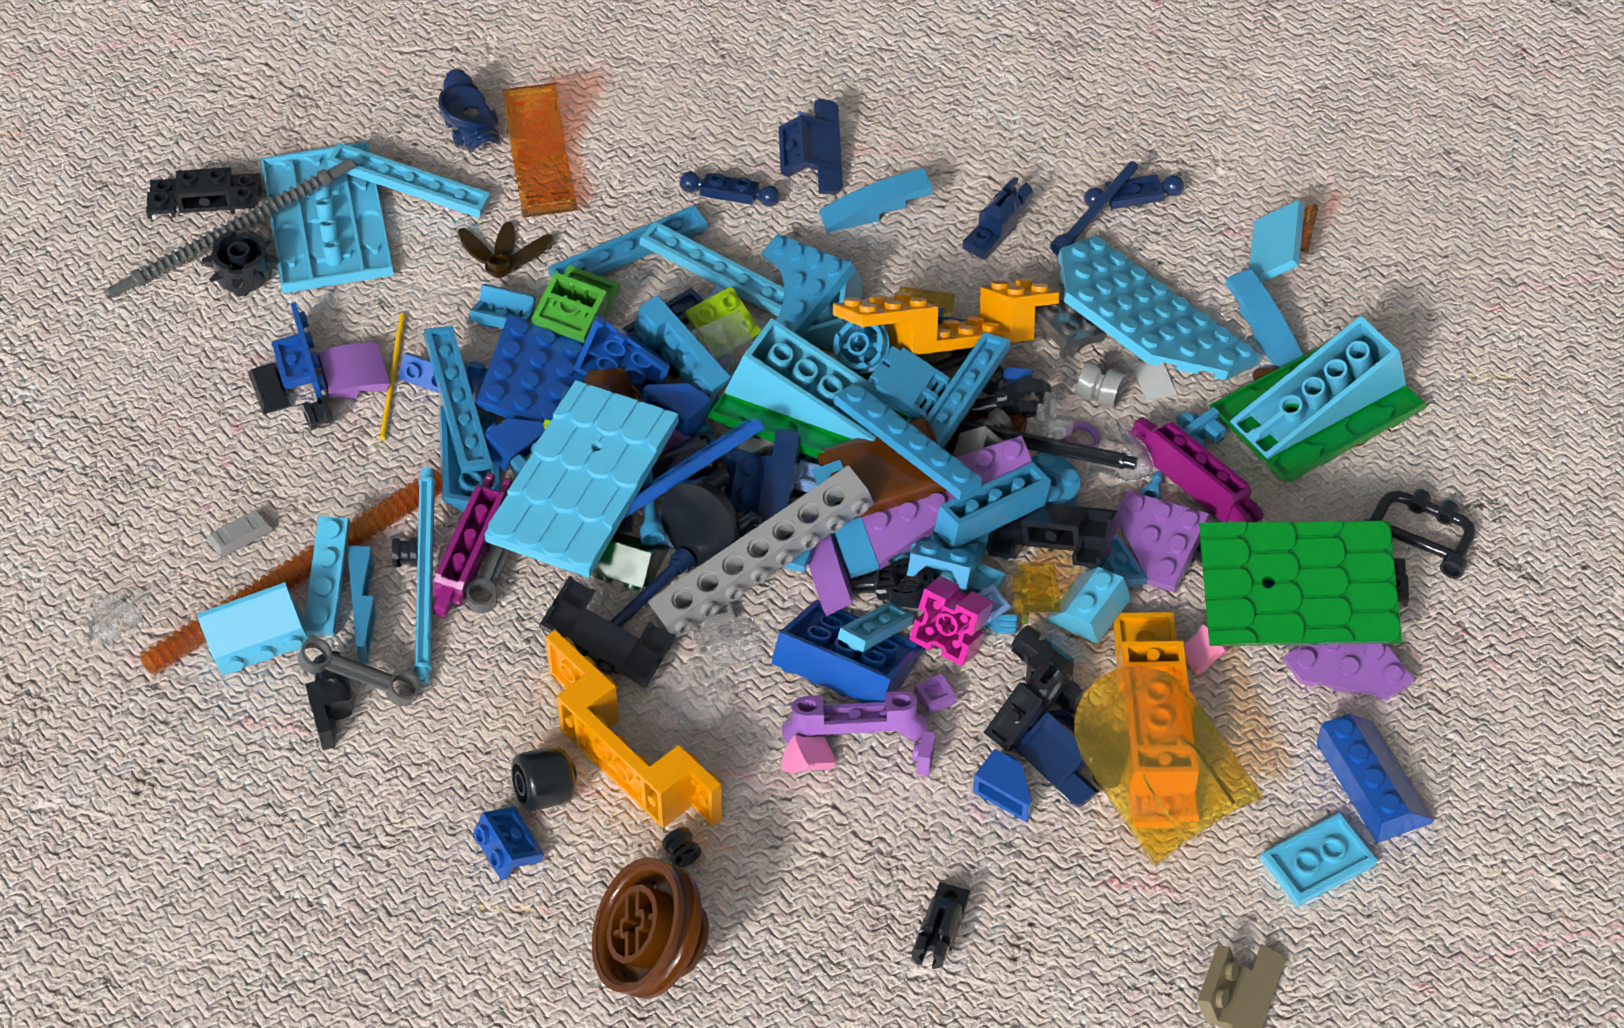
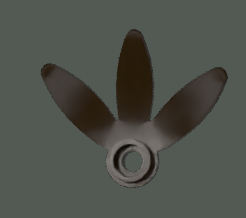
M508 221L503 224L498 233L494 254H492L486 245L468 229L460 228L457 231L460 242L465 250L477 261L485 264V271L495 278L505 277L512 272L514 266H519L535 259L548 248L554 239L553 235L545 234L512 255L515 247V230L513 223Z

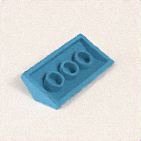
M440 406L442 500L464 513L477 484L482 485L488 472L495 474V483L492 489L500 490L499 465L490 457L492 462L490 470L461 473L443 406ZM478 413L484 434L492 424L497 423L496 416Z

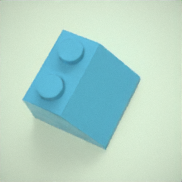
M1100 567L1080 574L1048 616L1047 621L1098 644L1131 599L1124 577Z

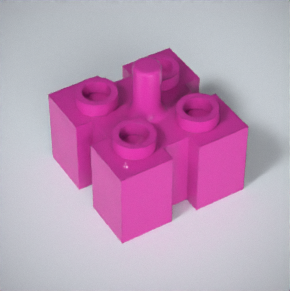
M939 576L923 591L918 610L924 613L915 619L909 640L928 650L937 646L943 649L942 657L963 666L979 651L984 632L979 629L988 622L994 601L973 591L966 596L960 592L961 588L957 583Z

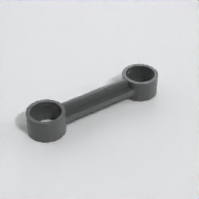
M494 545L480 578L473 580L467 586V604L472 611L487 613L496 606L497 591L495 586L510 550ZM486 589L492 593V597L487 602L479 603L471 599V594L476 590Z
M321 638L308 639L298 654V663L304 671L317 674L328 670L386 692L388 699L398 706L411 704L420 691V681L414 673L401 670L395 674H390L333 653L329 643ZM308 648L320 650L325 656V661L320 664L309 661L305 656V650ZM398 680L407 682L412 687L413 694L410 696L398 694L393 687V683Z

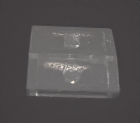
M740 310L691 330L694 337L730 377L733 376L743 355L754 342Z
M723 664L662 674L674 733L735 722L734 708Z

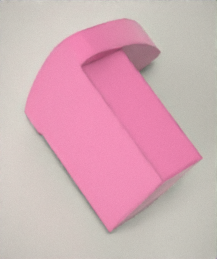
M1205 625L1198 628L1199 631L1184 644L1186 663L1198 675H1201L1221 655L1223 656L1229 651V646L1209 645L1208 627Z
M793 735L785 749L781 769L791 773H801L808 770H830L837 762L825 737Z

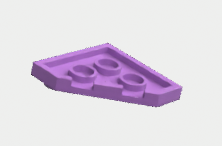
M1126 491L1118 508L1119 524L1136 561L1148 577L1146 580L1147 584L1176 593L1193 558V554L1200 543L1199 523H1209V513Z
M1387 644L1300 645L1283 657V662L1301 685L1312 687L1320 685L1331 687L1334 691L1356 695L1357 693L1375 695L1378 699L1389 700L1413 685L1415 680Z

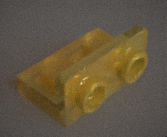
M1018 562L1017 575H1012L1011 589L1012 593H1017L1014 597L1015 613H1020L1021 624H1028L1029 612H1060L1061 602L1055 564L1047 562Z

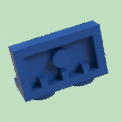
M516 807L482 813L473 835L500 880L508 879L513 867L541 862L544 852Z

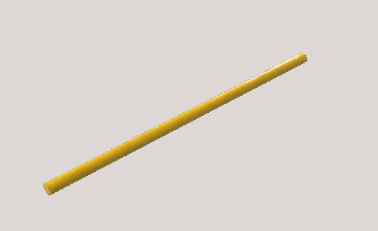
M400 313L389 377L390 385L386 395L380 440H385L405 313Z

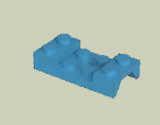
M656 295L639 306L633 337L654 352L660 350L662 357L672 363L679 371V375L685 383H689L696 389L704 391L711 398V411L720 399L716 394L731 380V377L661 298Z
M992 531L956 549H952L936 532L929 537L924 536L921 542L917 541L911 552L907 575L913 577L925 566L951 572L959 587L966 590L991 540Z

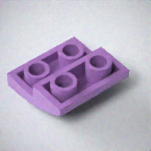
M378 342L346 344L318 353L317 357L329 398L357 399L359 391L387 392L390 383Z

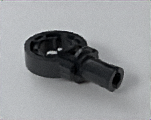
M1038 378L1019 379L1007 385L1006 388L997 389L995 396L976 399L970 408L971 414L974 417L984 416L999 408L1008 414H1022L1026 418L1036 417L1051 409L1053 405L1052 387L1048 382ZM1031 392L1038 396V401L1036 399L1031 401L1020 399L1022 396L1031 395Z
M910 558L901 559L892 563L889 567H884L881 570L878 569L874 574L860 575L852 579L850 577L852 594L875 593L878 600H889L891 603L902 607L915 606L920 604L924 589L934 581L932 569L925 566L918 572V577L921 581L915 586L916 591L913 592L912 588L901 589L897 585L901 579L908 576L907 571Z

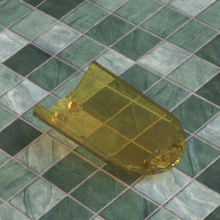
M1130 666L1116 669L1096 680L1081 698L1074 721L1075 741L1080 756L1154 868L1159 866L1164 859L1181 845L1238 809L1263 801L1264 796L1192 693L1181 681L1169 673L1146 666Z

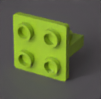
M732 287L717 293L685 312V316L696 331L694 337L704 347H707L714 359L754 339L761 332V329Z

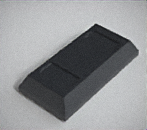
M270 363L248 371L263 415L291 407L276 364Z

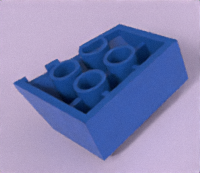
M598 312L573 370L643 400V389L647 385L663 383L669 371L670 362Z

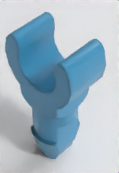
M1161 471L1154 473L1147 487L1142 488L1140 491L1141 495L1160 500Z

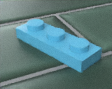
M887 602L841 627L837 639L847 643L851 649L864 652L909 627L912 624L914 614L891 602Z

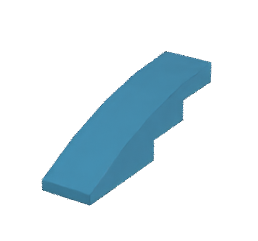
M924 168L910 171L870 184L845 195L820 209L819 214L827 233L878 222L880 213L906 208V200L932 195V185Z
M1250 268L1227 277L1226 287L1240 303V314L1254 330L1252 338L1271 363L1282 367L1304 356L1283 315L1252 269Z

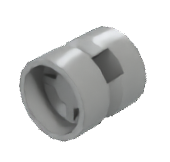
M1087 361L1077 383L1076 396L1090 401L1098 398L1099 404L1115 409L1122 397L1127 374L1115 369H1110L1106 372L1103 365Z

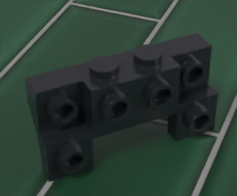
M231 167L178 170L176 171L175 179L150 180V192H147V218L152 219L154 214L170 213L171 218H176L177 206L179 213L230 210L231 214H235L236 209L254 208L255 210V205L259 206L260 197L262 196L260 173L233 175Z
M1045 503V506L995 529L987 545L988 556L1016 559L1024 546L1074 551L1072 554L1073 565L1085 566L1086 568H1102L1111 553L1110 541L1120 526L1118 510Z
M569 575L543 617L539 628L548 633L556 630L563 638L568 637L574 643L576 650L583 656L590 657L596 662V668L605 674L611 675L615 673L619 675L620 673L647 688L676 636L665 632L649 621L642 635L638 638L588 610L587 606L596 590L584 586Z

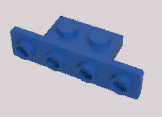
M294 302L291 303V308L299 334L271 341L284 389L287 390L312 383L316 397L319 399L322 396L321 391L326 389L322 373L316 374L315 371L320 369V364L316 352L310 353V349L315 348L311 332L304 331V328L309 327L305 311L299 312L297 304Z
M409 352L405 353L402 359L400 380L439 393L431 361ZM463 360L473 399L476 402L488 368H485L486 366L480 362Z

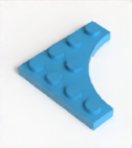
M777 234L761 253L766 261L780 270L784 282L783 303L776 321L800 337L804 335L857 271L850 262L781 234Z

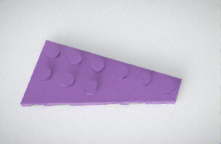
M1022 436L956 457V459L982 478L981 486L1032 462ZM948 491L933 493L927 498L903 503L901 506L862 517L880 570L887 566L889 560L899 553L903 555L910 550L913 543L924 536L929 537L935 533L934 529L939 506L956 497Z

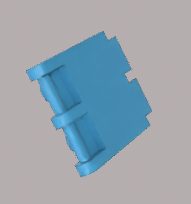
M891 346L868 381L875 386L874 392L913 418L925 419L927 417L926 412L931 405L937 402L939 399L938 394L943 387L946 388L948 386L950 378L903 347L900 351L896 347ZM937 383L938 386L932 391L931 389ZM924 400L927 401L921 409L920 405Z

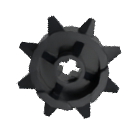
M235 230L220 235L212 244L213 250L211 255L202 258L203 264L214 268V274L209 281H217L222 288L233 292L236 296H247L251 291L260 288L271 279L270 267L279 263L278 257L267 252V247L272 241H264L259 234L248 230L249 234L247 232L235 234Z

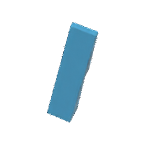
M841 460L812 469L817 486L829 479L831 473L843 469ZM861 517L850 520L839 531L834 533L851 579L880 569Z
M347 545L356 647L359 662L367 664L377 616L374 596H368L374 569L371 547Z

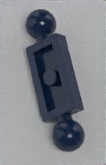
M688 171L683 173L679 180L683 191L693 193L700 189V196L748 205H753L755 199H757L766 207L775 206L780 200V192L775 186L766 185L759 189L760 182L751 181L747 178H733L720 173H707L705 178L701 179L697 173Z
M1157 174L1130 178L1109 201L1111 209L1161 202L1164 201L1165 193L1169 196L1181 194L1184 190V181L1178 175H1169L1163 182H1160ZM1105 182L1104 190L1110 185L1111 182ZM1098 187L1088 189L1084 195L1085 204L1090 207L1102 194L1103 190Z

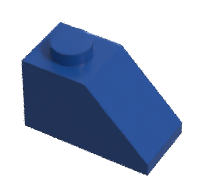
M689 383L647 385L643 389L644 403L663 408L665 411L669 410L678 413L679 422L675 429L686 437L708 418L711 398L704 391L696 389Z
M507 418L500 424H492L484 433L490 457L505 472L508 471L511 459L518 454H522L524 457L531 454L532 445L539 440L545 431L543 427L544 422Z
M994 749L974 775L973 792L1027 823L1030 819L1032 799L1022 763L1018 762L1012 755L1004 754Z

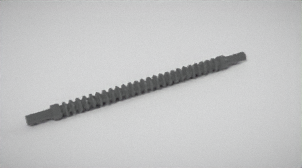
M349 158L327 171L322 169L317 172L316 177L311 175L309 181L304 179L303 184L297 183L296 188L290 186V191L283 190L282 195L276 194L275 199L270 197L269 202L263 201L260 207L255 205V210L248 209L247 214L242 212L241 217L235 216L232 222L227 220V225L220 224L219 229L214 227L213 232L207 231L204 237L199 235V240L192 239L191 244L186 242L184 248L178 246V251L171 250V254H164L163 259L158 257L156 263L150 261V266L146 267V265H143L142 270L138 268L130 273L131 276L106 288L109 296L112 299L136 285L141 287L146 284L147 279L152 281V276L156 275L159 277L161 271L166 273L167 268L174 269V264L181 265V261L187 262L189 256L195 258V253L202 254L203 249L209 250V246L220 235L235 230V234H237L238 230L243 232L245 226L250 228L251 223L258 224V219L265 220L266 215L271 217L273 211L278 213L279 208L286 209V204L293 205L292 201L294 200L299 202L301 196L306 198V194H313L314 189L319 191L321 189L320 186L327 187L331 185L333 179L356 168L353 160Z

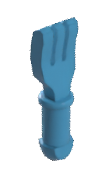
M1000 615L991 622H987L981 627V630H984L986 627L990 628L994 633L1017 634L1018 615Z

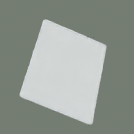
M1145 361L1132 363L1147 401L1177 395L1164 362H1160L1159 366L1147 364Z

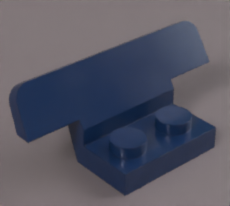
M819 98L814 101L815 118L800 115L779 126L780 172L782 175L790 177L807 167L817 170L819 194H838L843 187L839 108L834 101Z
M776 428L772 456H759L742 449L731 450L728 468L730 481L725 486L724 494L737 512L752 511L757 516H762V524L791 504L801 437L798 433L792 430Z
M1067 708L1047 711L1033 728L1029 727L1014 749L1075 806H1084L1099 793L1079 771L1086 761L1094 759L1098 751L1109 747Z

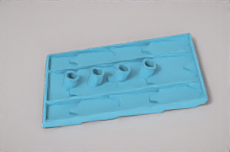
M368 141L347 144L370 153ZM335 147L261 158L267 201L269 202L270 197L275 199L276 194L282 195L283 190L290 191V186L296 188L297 183L303 184L304 179L309 181L311 175L316 177L318 171L331 169L328 168V158ZM345 173L333 179L331 185L327 187L322 185L319 191L314 189L313 194L307 193L306 198L301 196L299 202L294 200L292 201L293 205L286 204V209L281 207L278 213L272 212L270 219L276 256L279 258L278 269L283 294L295 292V290L303 291L321 288L325 285L327 287L351 283V281L358 282L376 279L380 276L381 278L394 276L376 183Z
M575 380L553 413V419L535 444L533 453L508 489V495L490 520L488 529L485 532V542L590 578L679 422L678 413L669 410L665 411L663 408L638 402V400L617 393L613 394V392L592 385L588 386L586 383Z

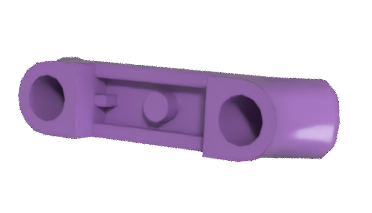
M904 691L885 692V702L823 705L822 695L800 697L792 703V716L782 724V735L787 743H789L793 735L814 737L815 735L826 734L842 735L845 733H875L883 731H897L909 741L915 742L922 738L923 731L928 730V718L917 710L916 696Z

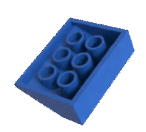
M816 599L779 632L771 664L781 667L787 673L802 676L812 684L832 689L840 696L850 697L862 703L885 702V692L899 691L924 651V647L910 641L908 637L896 633L864 652L851 649L847 643L837 639L841 627L860 617L841 609L826 616L820 600Z

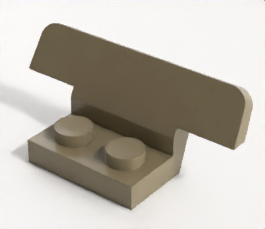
M1261 944L1253 969L1251 970L1239 967L1230 947L1217 945L1198 998L1206 1022L1221 1028H1263L1285 964L1283 955Z

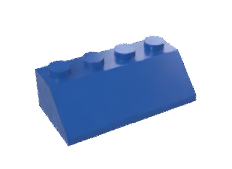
M1349 713L1321 723L1316 744L1376 843L1433 823L1434 819L1373 721Z

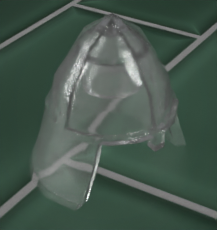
M1118 418L1099 448L1120 453L1126 452L1129 456L1138 457L1136 470L1126 468L1120 470L1116 467L1091 462L1087 471L1101 473L1125 482L1142 481L1153 476L1154 463L1147 446L1128 430Z

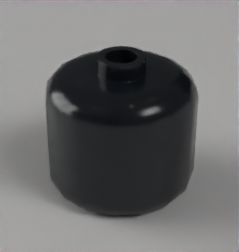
M553 745L516 754L511 765L514 792L520 805L526 811H537L567 804L572 800L577 779L576 768L565 750L561 747Z

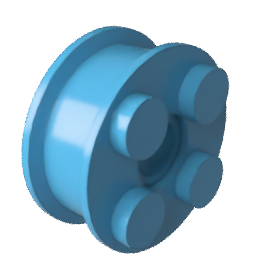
M1041 453L1032 456V462L1051 480L1046 503L1076 506L1080 488V476L1077 469L1069 461L1056 455Z

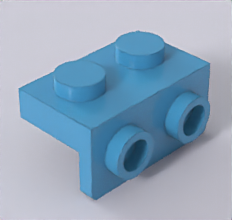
M483 284L480 291V301L470 310L469 321L477 322L482 327L494 326L503 329L508 314L532 322L531 318L535 311L536 296L490 284Z

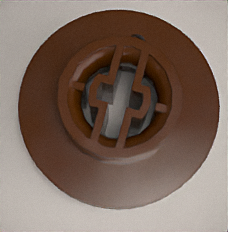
M645 857L628 864L612 880L598 907L592 933L594 967L597 975L606 987L637 998L650 999L665 993L680 977H684L695 968L702 958L707 945L709 923L707 913L701 904L698 886L693 876L681 866Z

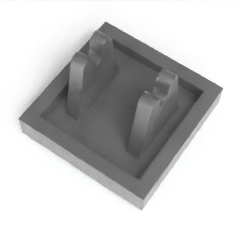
M1063 299L1059 300L1058 304L1035 306V322L1044 330L1042 338L1045 341L1051 338L1061 348L1059 356L1062 359H1065L1068 354L1073 357L1080 346L1101 342L1106 338V332L1066 304Z

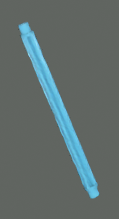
M430 467L421 469V476L418 480L419 518L414 671L420 684H426L430 681V672L432 671L433 545L436 479L434 478V469Z

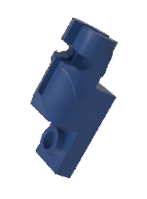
M1013 177L1003 186L1002 190L980 212L978 226L963 240L962 248L986 260L1016 229L1017 216L1027 207L1028 201L1033 197V190L1027 182L1018 192L1015 185L1018 183L1019 178Z

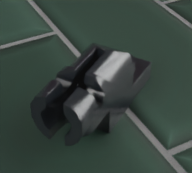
M1027 625L1016 635L1011 644L1014 647L1011 652L1016 654L1027 665L1025 682H1028L1036 669L1043 665L1047 659L1059 665V670L1063 673L1067 672L1071 676L1073 675L1075 660L1072 656L1057 647L1048 638L1038 640L1041 636L1039 631ZM1044 679L1042 683L1046 684L1049 681V679ZM1071 680L1066 689L1059 694V698L1055 703L1063 709L1067 708L1075 715L1081 709L1083 690L1076 682Z
M332 651L333 653L341 655L339 651ZM322 653L317 656L313 663H323L325 661L324 654ZM324 670L314 674L315 681L306 683L305 686L322 750L335 748L332 736L338 734L335 721L352 715L354 695L349 678Z
M1047 659L1043 665L1036 669L1026 684L1018 683L983 733L1005 751L1011 752L1029 727L1033 728L1041 717L1055 704L1059 694L1066 689L1073 677L1067 672L1063 673L1060 671L1059 665ZM1044 679H1049V681L1046 684L1042 683Z
M939 882L935 896L930 900L912 950V958L919 965L922 966L927 952L931 951L934 958L932 969L943 966L948 952L952 951L970 899L971 890Z

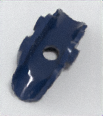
M453 69L446 73L447 77L443 83V91L438 98V105L447 128L452 127L453 131L451 133L455 146H460L462 150L468 149L469 153H473L478 146L485 142L501 144L500 134L496 129V125H498L497 114L494 109H489L483 94L479 91L471 76L460 69ZM469 108L479 110V114L474 117H468L464 112Z

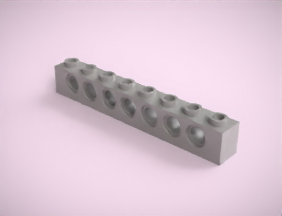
M846 466L648 601L650 607L667 632L676 636L675 639L688 634L694 626L705 619L713 617L719 609L731 601L738 600L744 592L756 584L763 583L769 575L781 567L789 565L794 558L806 550L814 548L819 541L831 533L839 531L844 524L856 516L864 514L869 507L874 505L868 489L850 466Z

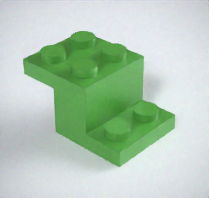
M568 265L564 275L554 272L531 318L532 323L584 343L597 313L599 312L607 318L621 289L620 283Z

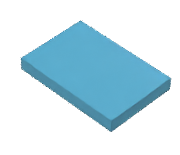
M1300 200L1254 221L1249 269H1252L1261 283L1299 266L1305 205Z
M1340 812L1262 852L1260 860L1297 907L1373 868L1378 861Z

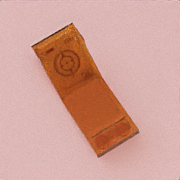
M556 82L502 89L513 167L523 218L577 211V202L566 153Z

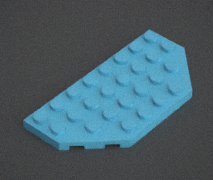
M1094 235L1060 249L1057 258L1058 264H1061L1060 280L1061 285L1064 286L1063 301L1147 364L1159 366L1160 362L1174 364L1175 370L1198 374L1199 370L1214 373L1213 377L1220 380H1227L1258 366L1262 356L1255 352L1250 345L1234 337L1228 329L1212 321L1207 314L1194 308L1185 298L1179 297L1168 289L1166 284L1154 279L1145 269L1132 263L1123 253L1117 252L1106 244L1102 238Z

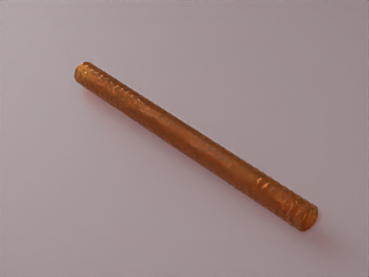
M434 469V478L436 479L435 497H437L439 492L442 493L441 474ZM415 478L413 484L407 483L405 488H399L398 493H391L390 498L385 497L383 503L377 502L375 507H369L368 512H361L360 517H353V522L350 521L347 545L363 544V539L369 540L371 534L377 535L379 530L383 531L386 529V525H393L394 520L399 521L401 519V515L407 516L409 511H415L416 506L419 507V478ZM309 545L306 548L307 551H299V556H291V561L285 560L283 566L277 565L275 571L269 570L267 576L261 575L259 581L253 580L251 586L245 585L243 591L239 589L236 591L235 596L231 594L228 596L227 601L224 599L220 601V605L284 582L289 589H292L294 583L300 584L302 578L308 579L311 573L314 546ZM196 616V621H188V626H180V631H172V636H164V641L158 640L156 646L150 645L148 651L142 650L140 652V660L150 674H158L159 669H166V664H174V659L180 660L183 658L182 654L188 655L191 653L192 648L196 650L199 648L200 643H207L198 617Z

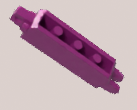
M1144 417L1134 422L1131 434L1142 445L1139 454L1220 521L1252 523L1259 522L1264 518L1262 508L1250 498L1252 493L1250 484L1174 422H1165L1157 426Z
M488 472L482 485L477 484L435 574L433 597L437 599L434 604V615L446 618L453 603L463 606L466 599L467 586L475 579L491 544L485 542V532L488 529V524L508 495V489L513 482L511 479L505 478L498 491L492 489L495 483V474Z

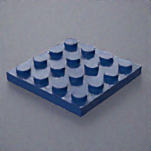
M508 314L475 406L505 418L544 422L545 420L553 419V413L559 405L566 386L571 388L575 380L604 389L606 384L573 370L584 343Z

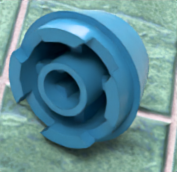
M848 321L834 337V353L841 364L856 374L872 372L890 349L888 333L883 325L861 327Z

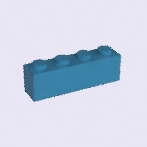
M1033 462L982 485L961 500L955 498L940 505L934 531L952 549H956L1045 506L1051 480Z

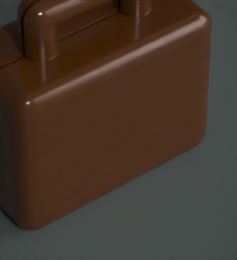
M920 418L909 422L938 444L931 423L928 420ZM874 435L876 437L875 441L855 438L821 449L824 453H819L817 456L819 466L841 460L843 468L849 465L868 489L874 505L869 507L864 514L855 518H862L876 512L901 506L903 503L924 499L933 493H944L947 491L876 435ZM836 471V472L831 473L830 477L833 476L834 474H836V473L839 472V471Z

